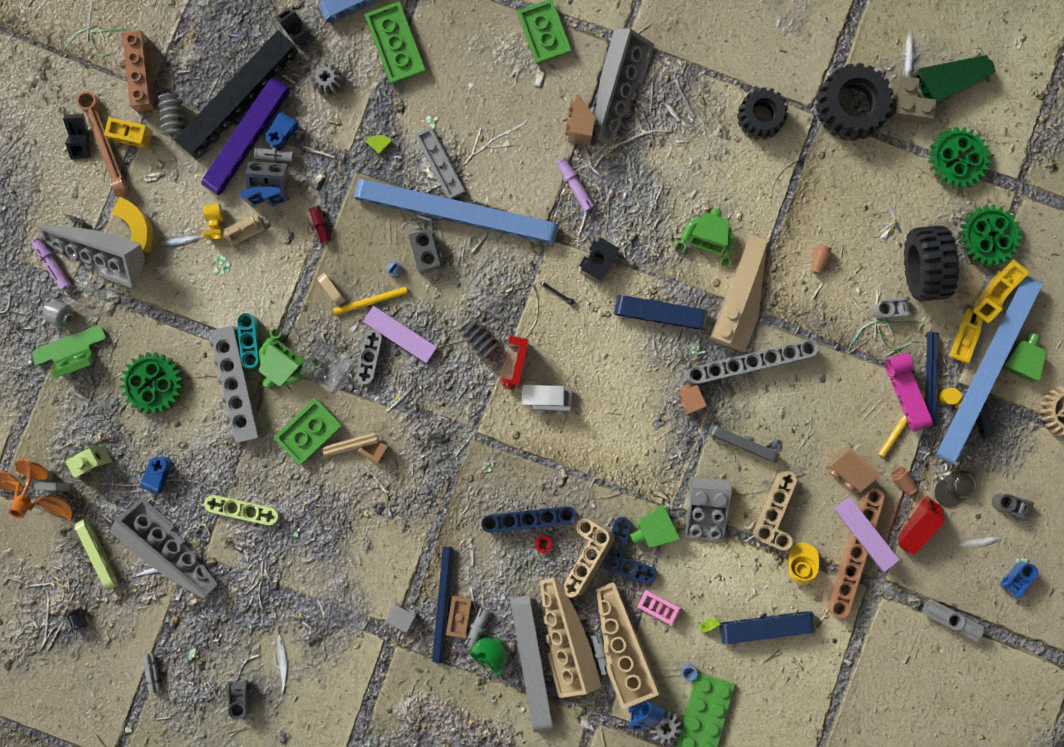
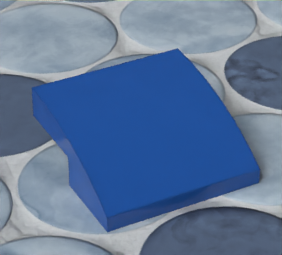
M255 187L240 191L242 199L251 207L263 202H267L273 207L289 201L288 196L280 188Z

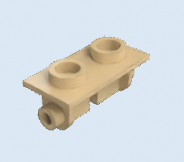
M256 213L223 229L224 233L222 234L230 247L265 229Z

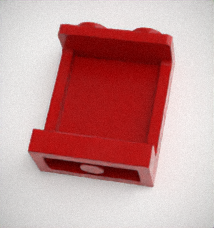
M509 335L508 346L518 348V354L512 379L500 377V383L503 384V388L515 390V387L520 386L529 339Z

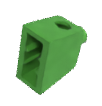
M1029 333L1026 341H1015L1001 369L1030 382L1039 381L1046 356V351L1037 347L1041 337Z
M662 504L636 522L639 530L630 534L634 545L645 540L649 548L680 539Z

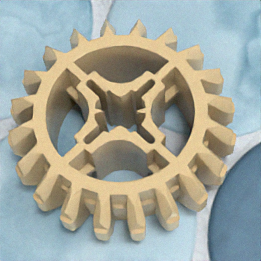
M1057 386L1055 390L1049 391L1050 395L1044 396L1047 402L1041 403L1045 408L1039 412L1045 414L1041 420H1047L1045 426L1051 427L1050 432H1057L1058 436H1064V424L1058 420V417L1064 420V414H1062L1064 412V386Z

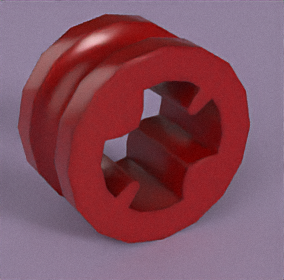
M541 535L535 541V548L541 553L548 552L552 547V541L548 536ZM542 538L543 540L547 539L549 542L547 543L548 548L543 550V547L542 549L538 547L540 544L539 540Z

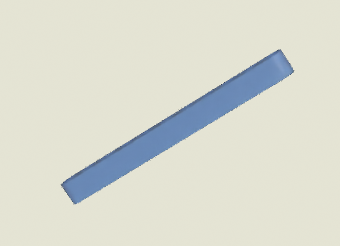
M358 179L354 198L359 201L547 244H555L559 225L553 222L365 179Z
M1026 276L1021 281L935 457L950 464H955L1044 282L1030 276Z

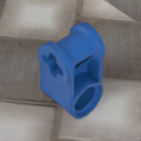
M280 112L266 133V140L270 147L277 148L278 150L283 149L290 137L295 133L299 122Z
M165 456L152 458L141 479L140 488L159 495L165 487L166 479L172 467L171 460Z
M1017 562L1001 580L999 586L1006 588L1015 599H1018L1037 578L1038 569L1031 563ZM1028 567V574L1024 576L1023 569Z
M643 701L628 708L630 713L629 729L639 731L659 724L664 718L665 712L663 707L649 701Z

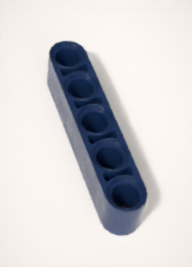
M625 295L616 296L614 315L696 330H706L709 313L705 309Z
M570 506L489 514L483 518L481 526L484 531L492 533L570 524L575 520L576 512ZM566 509L571 510L573 513L570 520L562 518V512ZM547 511L551 512L554 516L551 522H545L542 518L543 514ZM526 514L534 516L532 524H526L523 521V517ZM507 516H512L515 519V524L511 527L506 526L504 523V519ZM488 518H492L496 522V526L492 529L485 526V521Z
M813 611L727 621L719 625L722 644L816 632Z

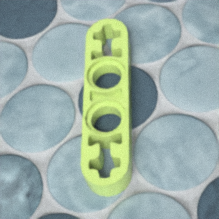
M211 495L204 502L205 509L211 513L260 524L273 525L280 518L279 511L273 507L224 496ZM216 499V503H224L223 507L216 506L212 509L210 501ZM231 502L236 503L238 506L235 513L228 511V505ZM249 507L256 509V515L253 518H250L246 513ZM261 508L263 509L262 513L268 514L270 513V511H272V515H274L275 518L271 519L269 522L268 517L261 516V520H259L258 518L261 515Z
M87 519L75 523L76 532L102 585L108 591L119 585L118 579L91 524Z

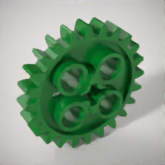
M957 126L953 131L949 128L946 130V133H940L939 137L933 140L935 143L930 145L932 150L927 153L932 158L927 162L933 163L929 170L935 169L936 172L933 174V177L939 175L938 182L945 180V186L952 183V188H956L959 184L960 189H962L965 185L970 187L973 183L979 182V178L985 177L984 172L989 170L986 165L991 163V160L986 158L991 153L986 152V149L990 146L983 145L986 139H978L980 133L974 136V129L967 132L966 127H963L960 131ZM958 141L964 144V148L959 146ZM969 148L973 149L970 153H968L959 161L951 165L949 168L946 167V164H948L953 159L961 155L963 152H965ZM943 152L949 155V159L943 156ZM970 156L975 159V164L970 161ZM954 167L960 170V174L955 172Z
M995 204L991 205L990 208L988 205L982 206V209L977 207L975 212H969V217L967 216L963 219L966 223L960 225L964 230L958 232L959 235L963 236L958 241L965 244L961 249L968 250L965 256L973 255L971 261L978 259V265L983 264L985 261L986 267L990 266L991 263L993 266H997L999 262L1003 264L1006 263V259H1012V254L1018 253L1015 248L1021 246L1017 241L1023 239L1022 236L1018 235L1023 230L1016 227L1020 224V221H1013L1016 215L1010 217V210L1003 212V206L996 210ZM995 221L1000 223V229L996 227ZM977 224L981 225L982 232L978 231ZM999 239L1004 242V247L1000 246ZM981 242L985 244V246H986V249H985V250H982V249H981V247H980V243H981Z
M146 352L145 357L139 354V360L132 358L133 365L126 364L129 370L122 371L126 376L125 378H120L124 385L119 386V388L125 389V392L121 395L128 396L125 402H132L131 408L135 409L138 407L137 412H143L144 410L145 414H150L151 410L153 414H158V409L161 412H165V406L172 408L170 402L177 403L178 401L175 396L182 395L178 392V389L184 388V386L179 385V382L183 381L184 378L178 377L182 371L175 370L178 364L174 363L171 365L172 358L166 359L164 354H161L159 357L157 352H154L153 356L151 353ZM156 365L157 372L152 375L151 367ZM138 377H141L142 382L137 387L135 381ZM150 380H155V381H153V383H152V384L154 385L153 387L149 386V385H151V381H150ZM165 380H167L169 386L167 389L164 390L162 388V383ZM149 392H152L153 399L151 401L147 400V394Z

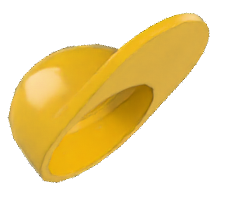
M803 542L797 543L789 551V577L800 585L812 583L816 579L819 570V554L812 545Z

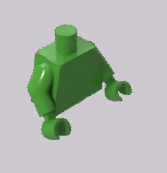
M713 208L710 213L704 212L701 217H695L686 224L680 236L682 238L681 241L675 244V250L677 245L682 244L684 249L681 253L685 252V243L688 241L687 245L721 256L724 253V256L719 259V265L722 266V261L726 258L728 260L727 267L732 264L729 256L733 252L735 237L732 229L729 227L728 219L722 218V211L717 208Z
M275 328L270 331L271 338H267L259 350V371L266 376L263 385L268 389H273L275 384L278 386L284 384L291 385L301 381L311 372V368L316 369L320 366V362L317 365L311 364L315 356L310 357L308 364L305 365L306 361L279 342L283 338L282 332L277 337H274L277 331Z

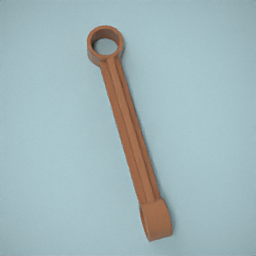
M84 91L78 95L77 104L87 114L111 178V187L118 198L130 194L127 182L122 177L110 142L104 136L105 129L97 111L100 105L99 99L93 93ZM88 97H93V104L87 108L83 107L84 100Z

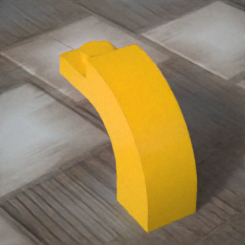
M119 197L111 214L126 221L131 229V241L141 244L143 251L150 253L153 244V229L150 220L139 207Z
M1013 259L1002 272L999 271L982 291L974 304L973 312L989 324L1002 310V304L1006 297L1029 274V270Z

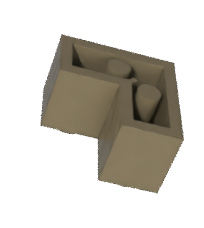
M900 76L894 82V94L892 95L894 105L891 107L890 120L927 125L934 119L936 100L917 97L919 78Z

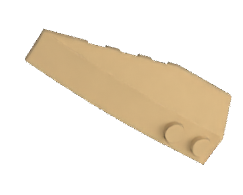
M749 234L709 340L743 353L746 352L759 318L767 240Z
M557 577L541 580L542 604L546 607L544 624H547L548 627L546 643H549L550 646L548 661L558 697L588 694L601 688V682L588 639L569 597L566 596L565 590Z
M615 582L596 589L604 650L606 653L607 672L621 708L625 709L660 695L661 691Z

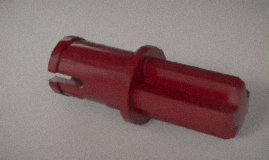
M315 206L309 208L313 221L312 227L316 230L319 242L326 244L330 242V236L326 227L327 221H324L321 207L316 206L317 209H315Z

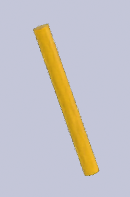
M402 287L333 308L335 316L406 295L408 290L407 287Z
M920 391V392H921V395H922V397H923V399H924V397L926 396V394H925L924 392ZM905 415L902 416L879 451V456L886 457L908 422Z

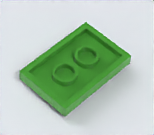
M546 0L517 11L536 65L571 53L570 45L553 0Z
M315 398L273 438L301 466L342 427V424Z

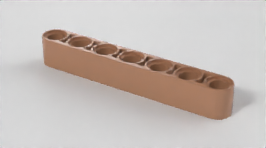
M868 488L863 491L858 508L863 514L867 510L871 513L868 521L876 528L884 502V494L879 489ZM872 492H875L876 494V500L874 502H871L869 498ZM851 531L828 603V611L838 618H845L850 613L868 554ZM858 547L859 555L854 558L852 551ZM849 566H852L854 569V573L851 576H848L846 573ZM847 585L848 592L842 595L841 587ZM841 603L842 611L840 613H836L835 607L837 604Z

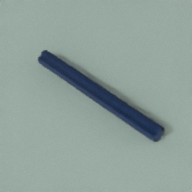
M449 546L442 548L432 662L443 663L454 555V548Z

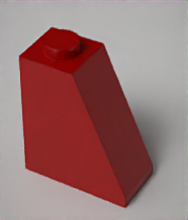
M926 496L898 535L900 548L905 552H911L915 555L945 522L943 507Z

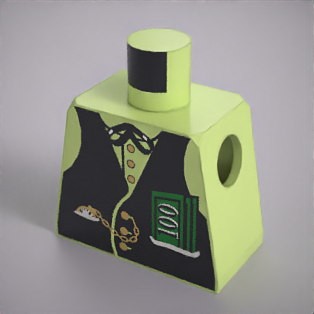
M105 446L88 448L65 461L74 479L83 480L114 463Z

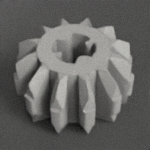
M325 62L323 67L317 64L318 70H312L314 76L310 77V81L313 82V89H317L319 94L324 92L326 96L329 95V91L336 94L335 87L341 88L339 82L343 81L342 76H339L341 74L340 70L335 69L334 64L328 66Z
M667 710L663 720L659 724L651 726L652 728L649 729V733L654 734L653 739L655 741L659 739L660 744H663L665 739H667L668 744H671L670 738L673 737L675 740H678V736L675 733L682 732L681 728L678 727L682 723L680 720H676L678 717L676 713L671 715L670 710ZM664 723H667L669 729L666 728V730L663 731L661 725L665 726Z

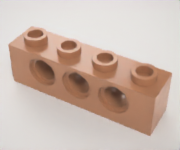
M141 30L122 32L130 107L137 113L154 111L156 106L148 37Z

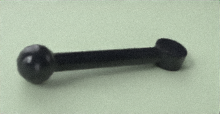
M541 281V286L567 301L568 305H574L575 300L573 298L569 299L544 281Z

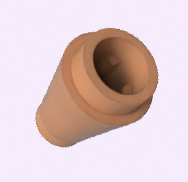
M817 244L813 250L811 271L822 273L832 255V248Z
M899 466L890 473L891 480L908 495H912L917 491L918 488L907 468Z

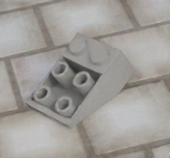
M691 477L685 525L686 539L724 541L732 493L729 480Z

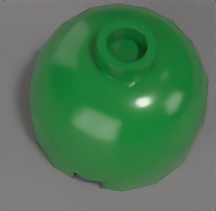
M489 637L481 638L469 650L470 656L484 668L486 666L492 668L490 672L496 675H501L508 662V652L503 647L505 643L497 637L495 639Z

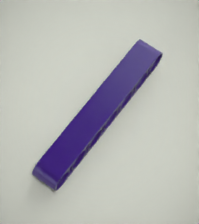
M271 78L204 175L201 181L203 187L216 195H220L225 190L286 100L290 92L289 87L275 78Z

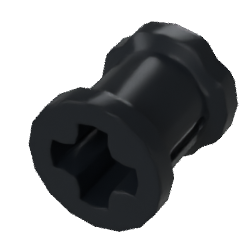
M81 607L64 614V617H67L70 623L71 632L88 625L81 614Z

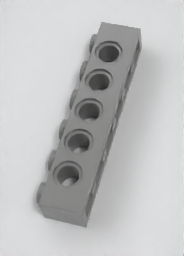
M232 325L211 330L209 342L215 351L213 360L215 365L218 366L219 373L217 378L219 384H222L224 391L221 393L222 400L227 404L226 418L228 422H231V439L235 440V443L261 439L262 435L247 368L241 362L238 329ZM228 343L230 345V349L228 352L224 353L222 347L224 344ZM229 362H233L234 368L228 372L226 366ZM237 380L238 387L237 389L232 390L231 383L232 381ZM237 399L242 400V406L239 409L235 407ZM242 417L247 421L246 426L243 428L239 425V420Z

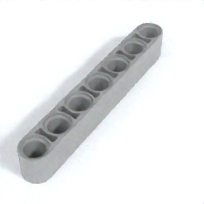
M806 340L703 364L689 369L686 378L690 384L697 385L808 359L817 354L818 345L813 340ZM805 344L811 347L810 354L804 352ZM786 349H790L793 352L791 359L786 357ZM768 353L774 355L775 360L773 363L767 361L766 356ZM748 358L755 359V367L748 365ZM730 362L737 364L738 369L736 372L729 369ZM712 366L719 369L718 376H713L710 373ZM695 370L701 375L699 381L694 380L691 376Z
M530 596L510 598L533 732L551 730L553 725Z

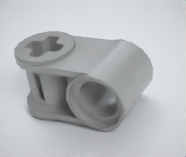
M900 297L876 303L872 308V314L877 319L912 316L908 304L910 297ZM881 305L886 308V314L881 312Z

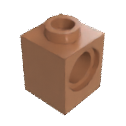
M691 384L681 387L682 392L677 393L686 414L706 407L698 385L692 387Z

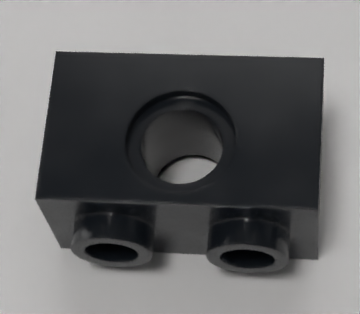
M601 237L598 241H593L589 248L591 251L588 258L584 256L579 265L582 267L580 273L598 284L602 281L620 248ZM596 255L601 256L603 263L596 264L593 261V257Z

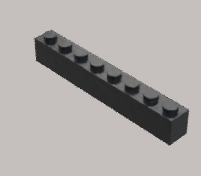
M277 30L174 140L195 159L202 157L206 153L208 146L219 139L223 130H227L232 125L233 120L243 114L245 107L250 102L256 100L258 93L265 87L267 82L275 75L280 74L284 69V65L296 57L298 50L295 44Z

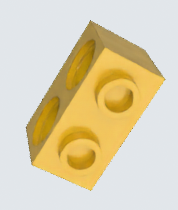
M108 117L104 136L113 142L149 149L153 131L143 124Z

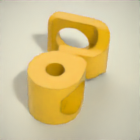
M221 204L204 205V217L211 229L203 232L204 237L207 240L225 239L219 225L220 221H224Z
M955 388L943 389L939 393L940 402L944 405L955 404V408L959 409L963 399L961 400L962 393Z

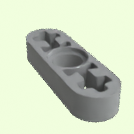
M369 330L364 336L356 373L357 380L364 385L372 383L375 378L383 341L381 333L377 330ZM373 334H376V337L379 338L373 344V347H377L376 351L371 348L366 349L367 345L371 347L369 336H373ZM373 352L375 355L374 361L366 362L364 359L365 354ZM362 364L373 366L372 370L368 368L367 373L370 375V378H366V381H363V378L360 377L361 373H365L366 370L365 367H362Z

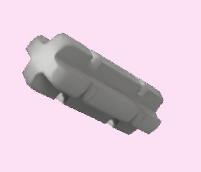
M154 653L143 655V662L146 663V666H144L146 679L149 682L148 691L151 693L160 690V684L157 682L159 679L157 666L154 664V661H156Z

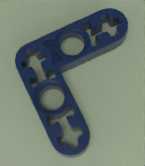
M618 517L612 526L611 532L613 534L614 531L619 532L618 522L621 523L622 520H625V524L628 526L627 529L623 528L621 534H625L624 538L614 535L615 539L617 538L622 541L620 549L610 548L612 552L620 553L618 557L614 555L613 561L616 562V565L608 568V564L605 561L606 559L610 560L612 554L607 553L602 561L604 569L649 584L654 582L657 573L653 567L622 557L631 530V522L625 517ZM627 563H632L635 567L634 572L631 574L624 572V566ZM638 566H642L640 568L641 571L647 572V570L650 569V573L653 574V576L648 577L647 580H645V576L643 574H639V577H635V575L638 572Z

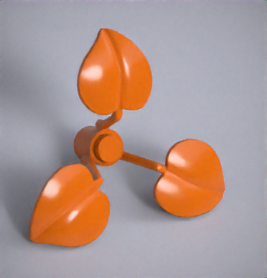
M19 458L16 461L15 468L18 473L29 476L24 490L23 485L17 481L15 476L0 471V488L15 491L14 500L8 511L10 515L22 519L28 510L32 511L40 503L41 507L45 510L61 515L69 521L71 520L73 514L72 507L65 499L49 494L46 498L40 497L31 504V498L26 495L33 478L45 480L48 477V471L42 465L30 462L25 458Z

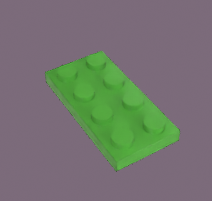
M399 1L364 14L391 85L426 72Z
M697 672L681 724L682 732L678 735L675 747H718L735 685L733 682Z

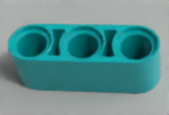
M243 313L237 319L241 362L244 367L255 370L260 367L259 350L261 348L259 322L255 316ZM247 318L252 320V324L249 327L244 325ZM249 337L254 339V343L251 346L246 344V340ZM254 355L256 361L253 365H249L248 359Z

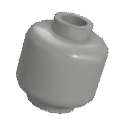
M53 300L44 306L43 317L46 322L62 328L72 322L73 309L60 300Z

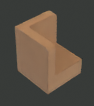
M379 440L377 444L359 448L358 451L373 461L380 463L390 446Z

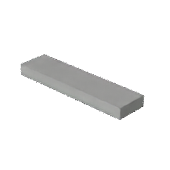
M430 126L414 134L447 198L455 199L465 194L466 191L432 127Z

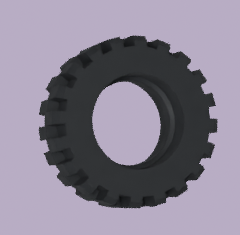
M851 63L836 69L827 78L817 94L816 100L818 103L816 104V111H820L818 119L819 121H824L823 127L825 130L829 128L832 131L831 135L836 136L838 134L842 140H847L850 137L851 141H857L859 138L865 139L874 134L887 121V118L892 113L891 107L894 105V98H891L894 92L893 88L888 87L890 82L887 78L884 80L882 77L883 73L880 70L876 72L874 67L870 65L866 68L864 63H857L854 67V64ZM845 88H855L862 91L870 103L869 114L864 117H854L846 113L839 102L840 91Z
M943 225L913 228L907 235V240L904 244L905 276L912 297L920 302L950 298L957 289L960 268L958 264V249L951 230Z

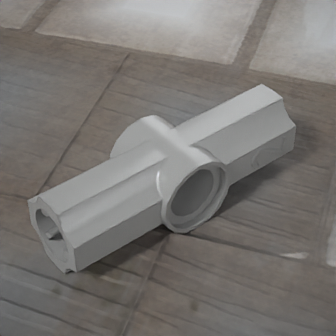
M929 599L923 607L922 614L975 642L984 633L982 625L932 599ZM955 615L956 622L951 625L950 619Z

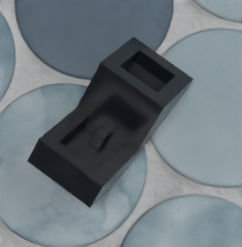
M288 7L275 17L296 46H299L312 36L291 7Z
M84 114L64 115L63 121L68 133L65 145L70 159L90 158L89 129Z

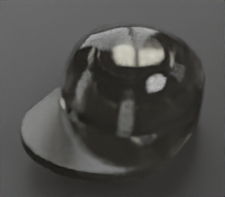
M965 470L951 472L939 481L935 487L934 495L937 502L944 507L959 505L975 493L977 488L976 479L970 472Z

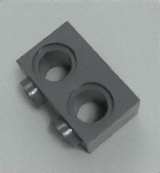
M250 161L245 171L246 188L276 187L285 192L289 182L288 164Z
M431 229L409 234L419 274L441 269V263L444 261L441 251L437 252L436 245L439 244L436 233L432 234ZM422 238L430 240L427 246L419 244ZM427 256L434 257V262L432 264H426L424 262Z

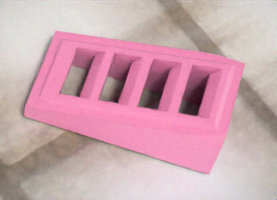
M645 590L638 605L639 609L671 626L675 624L682 607L648 590ZM649 597H652L653 599L649 607H645ZM656 601H659L660 603L656 611H653L652 609ZM665 604L667 605V607L662 615L660 614V611L663 605ZM670 609H674L671 617L668 618L667 615Z

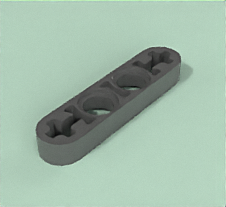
M712 424L707 434L774 463H777L780 456L776 451Z

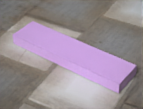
M374 306L363 320L365 324L377 330L425 363H428L437 349L436 346Z
M850 497L834 508V511L882 572H885L899 561L894 552Z

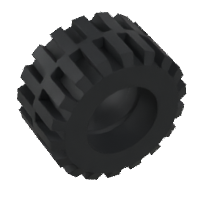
M762 87L761 90L757 88L754 89L753 93L749 92L737 114V119H739L738 125L739 127L743 126V133L747 131L749 133L747 136L750 138L753 135L756 140H759L760 137H762V140H766L780 131L788 117V112H786L788 105H784L786 99L780 98V92L776 94L774 93L775 89L770 88L768 91L767 87ZM764 106L768 108L772 114V120L761 122L756 119L753 114V107Z

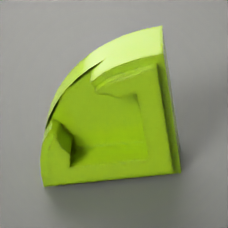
M375 135L368 138L366 143L380 155L392 143V140L383 135Z
M712 616L698 625L701 633H705L716 628L720 623Z

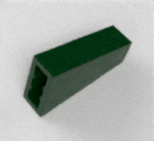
M987 55L923 67L918 69L912 77L919 78V89L924 98L935 99L937 105L989 78L996 70L993 61Z

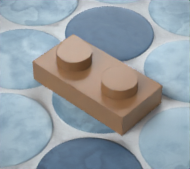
M452 596L446 635L466 637L472 598Z

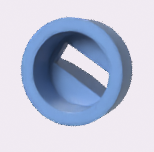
M398 262L388 264L387 273L391 277L396 278L402 274V266ZM397 265L398 267L391 273L392 268Z
M690 663L684 665L682 677L687 681L695 680L697 668Z

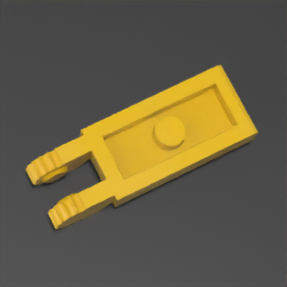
M968 308L965 312L948 356L965 364L970 362L983 323V319L978 315L974 324L970 323L973 315V309Z

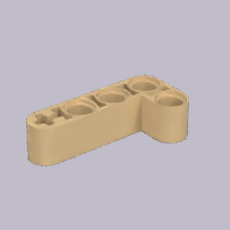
M782 471L777 474L754 529V536L757 540L780 550L790 549L793 543L792 537L778 530V527L797 483L794 473ZM783 477H787V479H789L790 482L785 483V481L782 480ZM778 487H783L787 490L785 491L783 489H778ZM778 492L783 495V500L780 503L775 501V495ZM771 510L776 514L775 519L772 521L767 517L768 512ZM763 528H766L768 530V536L762 539L760 536V531ZM781 536L786 538V543L783 546L778 544V539Z
M582 519L577 523L578 533L589 540L563 585L565 594L568 597H579L585 592L615 540L613 532L592 519ZM586 523L591 525V530L588 533L585 531ZM602 533H605L607 536L605 543H602L600 540ZM592 550L597 552L595 560L590 555ZM583 566H585L587 569L586 576H582L581 574V568Z

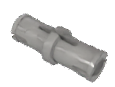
M255 148V160H268L272 163H294V151H282L277 148ZM267 154L282 155V157L268 156Z
M480 607L474 623H471V630L464 643L465 645L472 647L480 639L481 634L486 630L485 625L491 614L490 611Z
M598 633L597 636L595 634L591 636L595 650L594 658H597L600 675H605L607 672L604 639L603 634Z

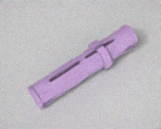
M564 157L562 158L563 160L560 159L555 164L564 176V182H567L583 211L587 212L588 209H592L595 205L577 178V172L573 171L567 158Z
M41 237L33 239L30 244L37 252L39 261L43 262L60 290L64 291L70 288L72 284L53 257L54 253L47 248Z

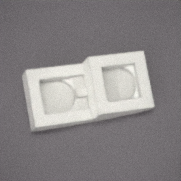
M522 385V405L563 406L564 386Z

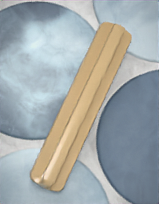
M376 433L324 446L323 454L329 457L377 444L379 438Z

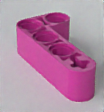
M906 352L887 359L885 368L911 431L916 432L932 426L931 416L911 371L913 369V362L910 355Z

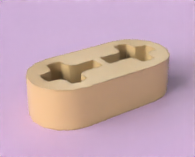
M325 272L317 278L338 307L346 302Z

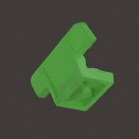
M94 326L39 347L33 351L34 364L38 365L53 359L56 367L51 373L54 379L89 366L96 360L91 344L106 339L105 331L100 326Z

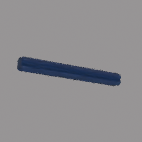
M938 332L927 333L925 404L932 419V426L937 425Z

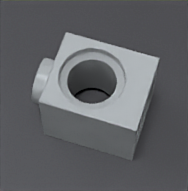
M396 602L386 623L407 633L409 628L413 630L418 621L415 618L417 613Z

